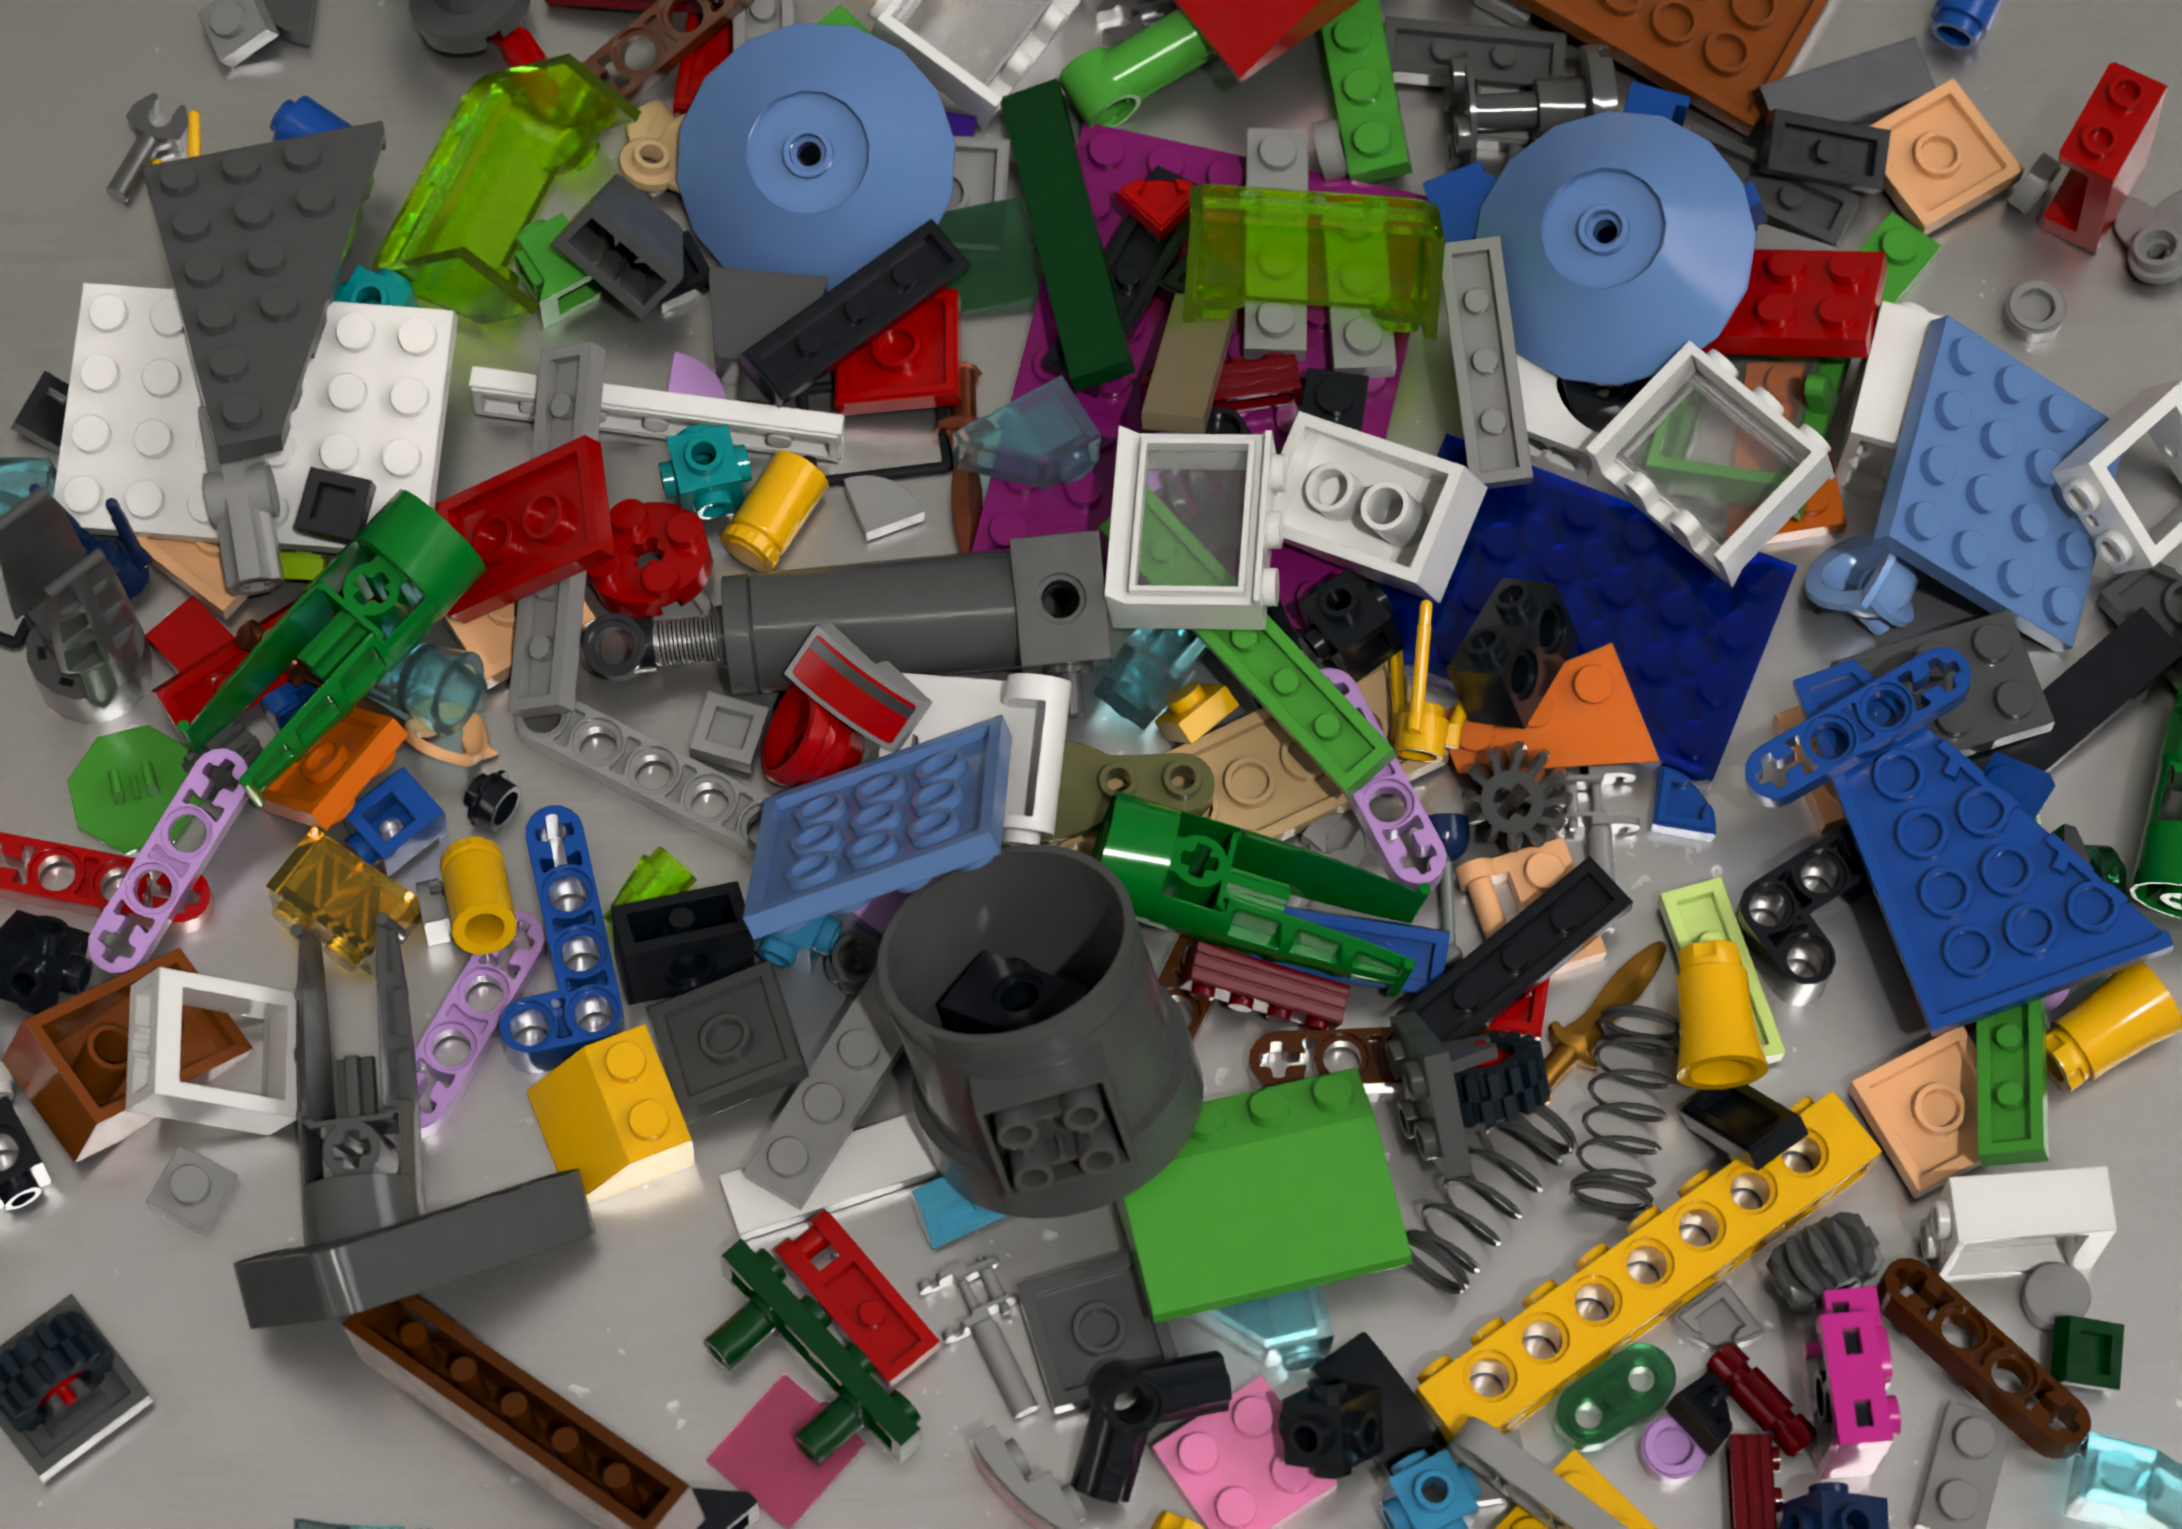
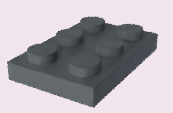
M2010 610L1836 660L1830 664L1831 667L1854 659L1878 679L1927 650L1936 647H1949L1958 651L1967 660L1971 669L1970 691L1965 701L1957 708L1926 726L1940 739L1943 740L1945 738L1965 756L2050 732L2055 724L2054 717ZM1938 667L1931 668L1930 682L1916 692H1913L1910 681L1902 684L1912 693L1916 709L1921 710L1924 708L1921 704V693L1937 685H1940L1945 692L1953 690V676L1956 673L1952 670L1949 673L1943 674Z

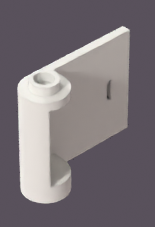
M902 673L933 703L900 750L1003 715L1012 735L1002 845L1040 844L1041 839L1053 838L1072 683L1063 678L1033 673L1009 674L1007 681ZM880 746L878 758L894 752Z

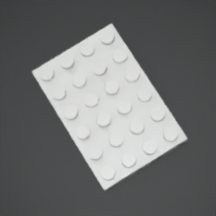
M83 283L53 498L78 521L81 528L86 529L90 534L120 536L105 505L107 499L114 498L125 513L136 536L147 537L148 539L220 544L218 530L214 529L211 523L203 491V474L208 473L198 407L204 404L173 289ZM336 301L328 306L326 311L327 322L315 358H310L302 382L303 393L298 408L291 414V428L283 451L264 454L265 461L269 462L273 471L279 495L280 516L275 518L279 549L338 554L347 545L299 534L294 528L310 467L372 480L377 488L367 523L400 489L407 490L434 509L458 317L454 310Z

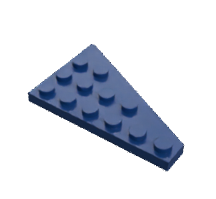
M1851 659L1793 680V690L1806 720L1873 682L1876 678L1857 661ZM1891 696L1875 698L1867 708L1869 719L1883 727L1897 724L1905 714L1903 705ZM1927 726L1922 727L1830 780L1931 1037L2173 951L2174 944L2165 929L2161 931L2128 902L2126 895L2113 884L2106 883L2094 873L2093 867L2057 835L2048 833L2018 806V801L2004 789L1994 786L1985 778L1984 772L1945 738L1943 740L1940 739ZM1835 728L1822 729L1813 737L1819 755L1825 759L1840 757L1849 746L1846 735Z

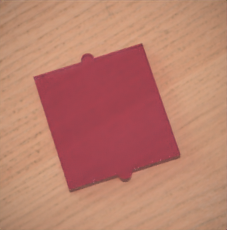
M783 1374L711 1453L706 1462L739 1491L750 1492L758 1501L759 1508L784 1529H794L867 1447V1443L855 1434L819 1467L811 1463L793 1441V1435L830 1403H818L788 1376Z

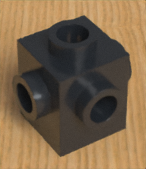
M1349 567L1333 579L1324 580L1316 585L1308 597L1298 604L1307 626L1301 632L1307 647L1321 663H1325L1331 658L1340 670L1349 674L1356 683L1405 648L1391 615L1395 611L1387 595L1373 580L1364 585Z
M16 910L0 927V999L15 1003L26 1012L38 1014L85 992L93 969L92 960L86 958L90 933L70 927L65 921L57 917L36 916Z
M1323 1376L1308 1380L1307 1388L1282 1399L1279 1433L1284 1441L1285 1465L1311 1468L1312 1475L1318 1478H1341L1350 1475L1352 1467L1383 1452L1381 1386L1348 1383V1380L1343 1377Z

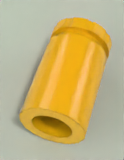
M787 450L776 452L732 517L731 524H728L720 535V541L724 548L750 568L761 572L773 571L780 560V555L787 550L829 487L827 478L814 464L800 455Z
M469 836L468 838L454 841L443 852L440 859V871L452 936L455 943L461 949L472 954H491L500 951L511 943L517 928L503 853L495 842L484 837Z

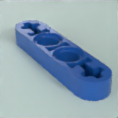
M1936 647L1927 650L1759 746L1750 754L1745 764V785L1749 795L1757 803L1766 807L1779 808L1790 804L1954 710L1965 701L1970 691L1971 669L1967 660L1958 651L1949 647ZM1938 667L1943 674L1953 670L1956 673L1953 676V690L1945 692L1940 685L1933 686L1921 693V704L1924 708L1917 710L1912 693L1902 683L1910 681L1913 692H1916L1930 682L1931 668ZM1891 696L1897 699L1903 705L1905 711L1903 718L1897 724L1890 727H1883L1873 723L1868 717L1867 708L1875 698ZM1835 728L1846 735L1849 746L1840 757L1825 759L1817 755L1811 746L1814 735L1822 729ZM1797 744L1800 745L1804 762L1813 772L1805 774L1801 762L1785 773L1786 785L1778 789L1771 781L1763 785L1759 783L1763 778L1762 766L1771 762L1776 769L1789 765L1795 761V751L1791 747Z

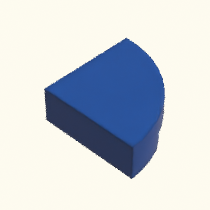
M287 682L261 698L267 722L277 734L319 689V686L308 682L307 684L302 683L300 687H296L291 682Z
M1660 766L1650 832L1713 843L1716 835V819L1711 805L1707 803L1702 793L1690 783V779L1685 774L1669 767Z

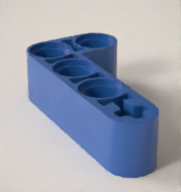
M549 805L537 810L530 817L526 826L528 853L558 990L516 1000L503 1011L500 1018V1036L506 1058L516 1070L527 1074L554 1070L584 1046L625 1031L622 1002L584 828L579 816L571 809L561 805ZM561 837L567 864L555 867L549 839ZM565 894H577L585 899L584 904L574 911L564 912L553 906L554 902ZM578 953H590L598 958V962L586 971H574L566 966L567 961ZM592 1012L604 1013L612 1019L605 1029L598 1032L586 1031L578 1025L585 1015ZM528 1026H538L547 1031L546 1037L535 1045L525 1046L514 1040L516 1034Z

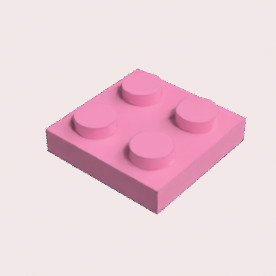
M1262 1375L1232 1394L1229 1411L1198 1416L1151 1448L1152 1456L1199 1524L1205 1529H1277L1337 1488L1338 1482L1335 1478H1318L1312 1475L1311 1468L1285 1465L1284 1441L1279 1433L1282 1403Z

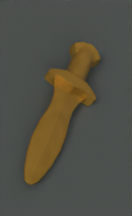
M1658 941L1647 946L1619 968L1602 988L1592 1005L1576 1021L1565 1027H1562L1558 1021L1548 1025L1550 1038L1555 1045L1554 1049L1544 1059L1550 1094L1552 1089L1574 1064L1589 1070L1598 1067L1592 1054L1597 1041L1603 1034L1599 1025L1601 1012L1611 1006L1632 1005L1656 974L1664 958L1667 948L1664 942ZM1618 1017L1609 1018L1607 1020L1612 1023ZM1550 1096L1547 1097L1548 1101L1545 1103V1105H1549Z

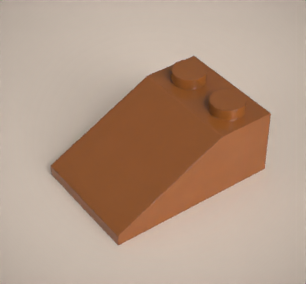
M181 948L23 1020L1 1060L74 1163L129 1137L157 1118L156 1116L125 1111L130 986L158 967L199 974ZM182 1005L179 1082L204 1086L250 1055L253 1047L228 1013Z

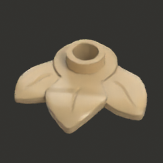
M660 100L647 102L635 110L625 127L628 143L623 147L619 156L618 168L621 176L626 178L637 189L646 191L650 196L659 195L666 191L667 188L680 193L676 181L680 126L686 114L675 119L670 109Z

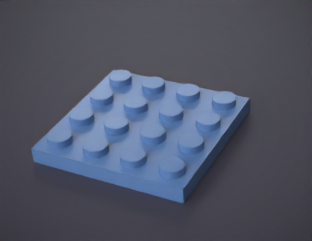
M1947 315L1932 320L1872 541L1991 614L2010 610L2019 631L2055 653L2072 649L2097 550L2094 540L2079 516L2065 502L2063 491L2051 474V471L2110 418ZM2121 455L2107 467L2114 480Z
M1003 715L765 798L743 919L753 940L772 933L777 936L792 934L803 928L812 919L832 912L840 915L855 912L864 907L872 898L895 890L899 893L913 892L925 886L933 877L956 869L962 872L976 870L989 863L994 856L1001 854L1012 735Z

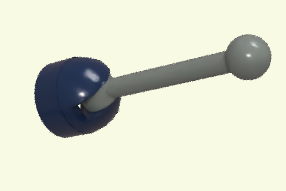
M1439 813L1428 815L1439 835L1447 854L1443 878L1440 881L1442 929L1450 931L1445 968L1451 969L1463 959V953L1456 945L1452 863L1459 860L1468 849L1470 825L1465 815Z

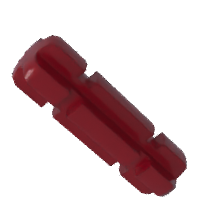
M1728 1342L1709 1358L1706 1365L1708 1372L1713 1369L1721 1377L1725 1385L1728 1383L1732 1387V1391L1729 1394L1765 1432L1772 1430L1776 1434L1773 1441L1788 1456L1795 1457L1802 1453L1814 1441L1817 1435L1816 1428L1802 1413L1794 1415L1791 1411L1794 1405L1758 1367L1751 1369L1747 1365L1750 1358L1735 1343Z

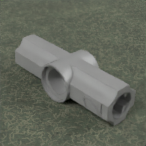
M203 405L198 407L208 473L203 474V491L211 523L214 529L218 530L221 547L220 554L227 589L231 594L249 595L273 591L277 586L285 584L275 518L280 516V503L273 471L269 462L265 461L264 454L219 463Z

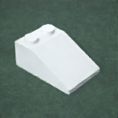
M1298 411L1281 454H1286L1287 489L1285 493L1275 492L1274 511L1283 512V542L1341 567H1349L1351 571L1384 585L1440 604L1483 501L1487 487L1463 465Z

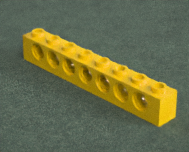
M1833 1090L1816 1103L1810 1096L1801 1099L1789 1110L1801 1116L1809 1134L1782 1154L1796 1151L1806 1155L1813 1165L1812 1171L1799 1173L1791 1170L1784 1163L1782 1154L1757 1171L1729 1154L1728 1157L1732 1163L1715 1175H1712L1708 1169H1705L1693 1176L1677 1191L1681 1199L1661 1212L1655 1205L1636 1217L1625 1229L1629 1236L1610 1249L1603 1242L1588 1251L1574 1265L1578 1273L1558 1286L1552 1279L1536 1288L1522 1302L1526 1310L1508 1323H1505L1501 1317H1497L1483 1326L1469 1340L1473 1348L1453 1361L1446 1354L1431 1363L1417 1377L1421 1385L1417 1387L1415 1396L1430 1415L1448 1444L1466 1419L1471 1416L1485 1421L1503 1434L1512 1431L1869 1174L1878 1161L1882 1150ZM1736 1188L1751 1189L1758 1194L1763 1206L1754 1210L1744 1209L1735 1203L1731 1196V1191ZM1687 1224L1701 1226L1710 1235L1712 1243L1703 1247L1690 1245L1682 1238L1679 1228ZM1635 1261L1648 1262L1657 1269L1660 1280L1652 1284L1640 1283L1630 1275L1627 1265ZM1583 1298L1596 1299L1606 1307L1609 1317L1601 1321L1587 1320L1578 1313L1575 1302ZM1532 1335L1544 1336L1554 1344L1557 1354L1548 1359L1535 1358L1526 1351L1523 1340ZM1477 1373H1491L1501 1380L1504 1392L1494 1397L1483 1396L1474 1390L1470 1378ZM1447 1445V1446L1445 1447V1449H1448L1450 1455L1452 1456V1458L1454 1459V1461L1457 1463V1465L1460 1464V1463H1462V1461H1460V1460L1452 1453V1451H1451L1450 1448H1449V1445Z

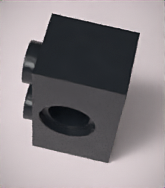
M738 881L611 907L614 956L628 1005L682 995L755 966L754 940L743 919L745 902Z
M983 950L942 1000L939 1007L948 1031L973 1035L1006 1033L1041 1023L1058 1015L1080 1001L1090 992V988L1075 978H1060L1035 969L1022 959H1007Z

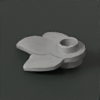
M2182 189L2166 198L2155 208L2137 198L2127 197L2115 218V230L2120 240L2129 248L2128 262L2132 273L2138 279L2151 284H2164L2176 280L2182 276ZM2159 256L2166 257V258H2164V259H2159V260H2154V259H2153V258L2159 257Z

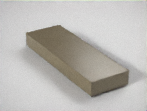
M1175 293L1141 411L1142 429L1184 434H1205L1237 317L1236 298Z

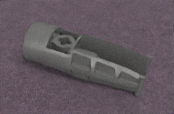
M42 485L0 516V566L8 600L14 618L17 620L24 615L30 629L26 639L27 662L36 686L47 706L68 720L84 724L110 722L130 712L146 694L153 674L151 652L143 628L134 613L129 598L106 556L99 548L86 555L81 541L66 513L50 497L51 494L48 489Z
M384 912L377 914L375 920L382 1106L387 1109L385 1113H379L375 1057L349 1055L344 1056L343 1060H336L339 1119H336L322 943L299 924H294L290 928V934L299 940L297 985L295 986V999L297 1000L295 1062L297 1065L298 1113H296L298 1122L304 1246L345 1240L426 1214L420 1120L421 1108L419 1105L415 1060L416 1050L408 999V984L400 940L407 936V932ZM399 1133L402 1174H396L399 1165L397 1148L384 1135ZM321 1138L325 1140L323 1147L325 1164L333 1173V1177L326 1179L323 1177ZM363 1145L371 1148L370 1154L363 1155ZM360 1157L359 1167L354 1166L352 1159Z

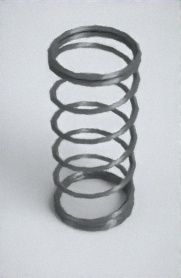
M1617 1005L1603 1010L1600 1015L1599 1025L1610 1040L1596 1047L1593 1057L1598 1066L1605 1072L1591 1079L1587 1087L1591 1097L1600 1105L1591 1108L1583 1114L1581 1122L1586 1131L1594 1138L1578 1146L1576 1156L1588 1172L1580 1174L1571 1181L1568 1194L1577 1204L1596 1212L1617 1216H1637L1653 1206L1654 1198L1645 1188L1653 1187L1657 1183L1656 1180L1650 1175L1638 1171L1611 1168L1596 1169L1584 1160L1582 1156L1583 1149L1588 1145L1602 1142L1625 1152L1655 1155L1662 1151L1661 1146L1654 1141L1640 1137L1623 1135L1602 1136L1589 1126L1588 1119L1594 1112L1605 1109L1615 1114L1644 1122H1661L1666 1120L1668 1115L1660 1108L1641 1103H1607L1596 1095L1594 1086L1598 1080L1610 1076L1648 1089H1668L1674 1083L1669 1077L1657 1072L1638 1069L1612 1070L1601 1061L1599 1056L1603 1048L1613 1044H1619L1627 1049L1651 1056H1674L1679 1052V1049L1673 1044L1679 1040V1021L1670 1014L1654 1008L1639 1005ZM1637 1017L1666 1025L1674 1030V1032L1665 1034L1635 1032L1616 1026L1607 1019ZM1634 1044L1645 1046H1664L1672 1050L1659 1051L1643 1048ZM1624 1075L1656 1078L1666 1083H1649ZM1619 1108L1645 1110L1661 1116H1645ZM1615 1141L1638 1143L1655 1149L1636 1148ZM1612 1175L1630 1176L1649 1182L1630 1181ZM1589 1188L1608 1189L1632 1195L1644 1202L1636 1204L1613 1203L1587 1196L1578 1190Z
M1536 1105L1537 1111L1534 1113L1547 1121L1562 1136L1567 1145L1546 1136L1523 1117L1521 1113H1518L1519 1119L1509 1123L1499 1122L1496 1123L1497 1125L1485 1127L1484 1136L1489 1150L1472 1149L1469 1150V1155L1481 1154L1494 1158L1523 1187L1532 1192L1542 1193L1543 1188L1538 1179L1518 1163L1498 1154L1489 1137L1491 1129L1496 1127L1515 1131L1520 1139L1543 1160L1555 1166H1563L1561 1155L1572 1154L1573 1150L1577 1147L1575 1134L1568 1124L1546 1105ZM1532 1141L1546 1149L1555 1159L1539 1149ZM1512 1168H1514V1169L1517 1170L1519 1173H1521L1522 1175H1524V1176H1525L1528 1180H1530L1534 1185L1530 1184V1183L1527 1182L1525 1179H1523L1521 1176H1519ZM1473 1173L1467 1174L1468 1177L1460 1176L1449 1180L1445 1178L1442 1187L1448 1204L1435 1202L1424 1205L1421 1214L1427 1231L1415 1229L1406 1231L1409 1245L1415 1246L1439 1262L1451 1273L1458 1283L1438 1274L1426 1265L1411 1248L1412 1264L1409 1266L1429 1283L1451 1294H1464L1465 1290L1469 1287V1279L1462 1268L1470 1273L1478 1274L1480 1273V1267L1466 1252L1434 1232L1427 1219L1428 1210L1439 1208L1454 1213L1472 1233L1491 1246H1501V1240L1486 1224L1457 1208L1448 1193L1449 1183L1460 1181L1471 1184L1503 1214L1516 1220L1522 1218L1521 1211L1513 1202L1497 1190L1478 1181ZM1491 1195H1493V1196L1496 1197L1498 1200H1500L1501 1202H1503V1203H1504L1506 1206H1508L1512 1211H1510L1509 1209H1507L1506 1207H1504L1502 1204H1500V1203H1499L1496 1199H1494ZM1474 1225H1476L1477 1227H1479L1480 1229H1482V1230H1483L1486 1234H1488L1490 1237L1486 1236L1483 1232H1481V1231H1480L1478 1228H1476Z

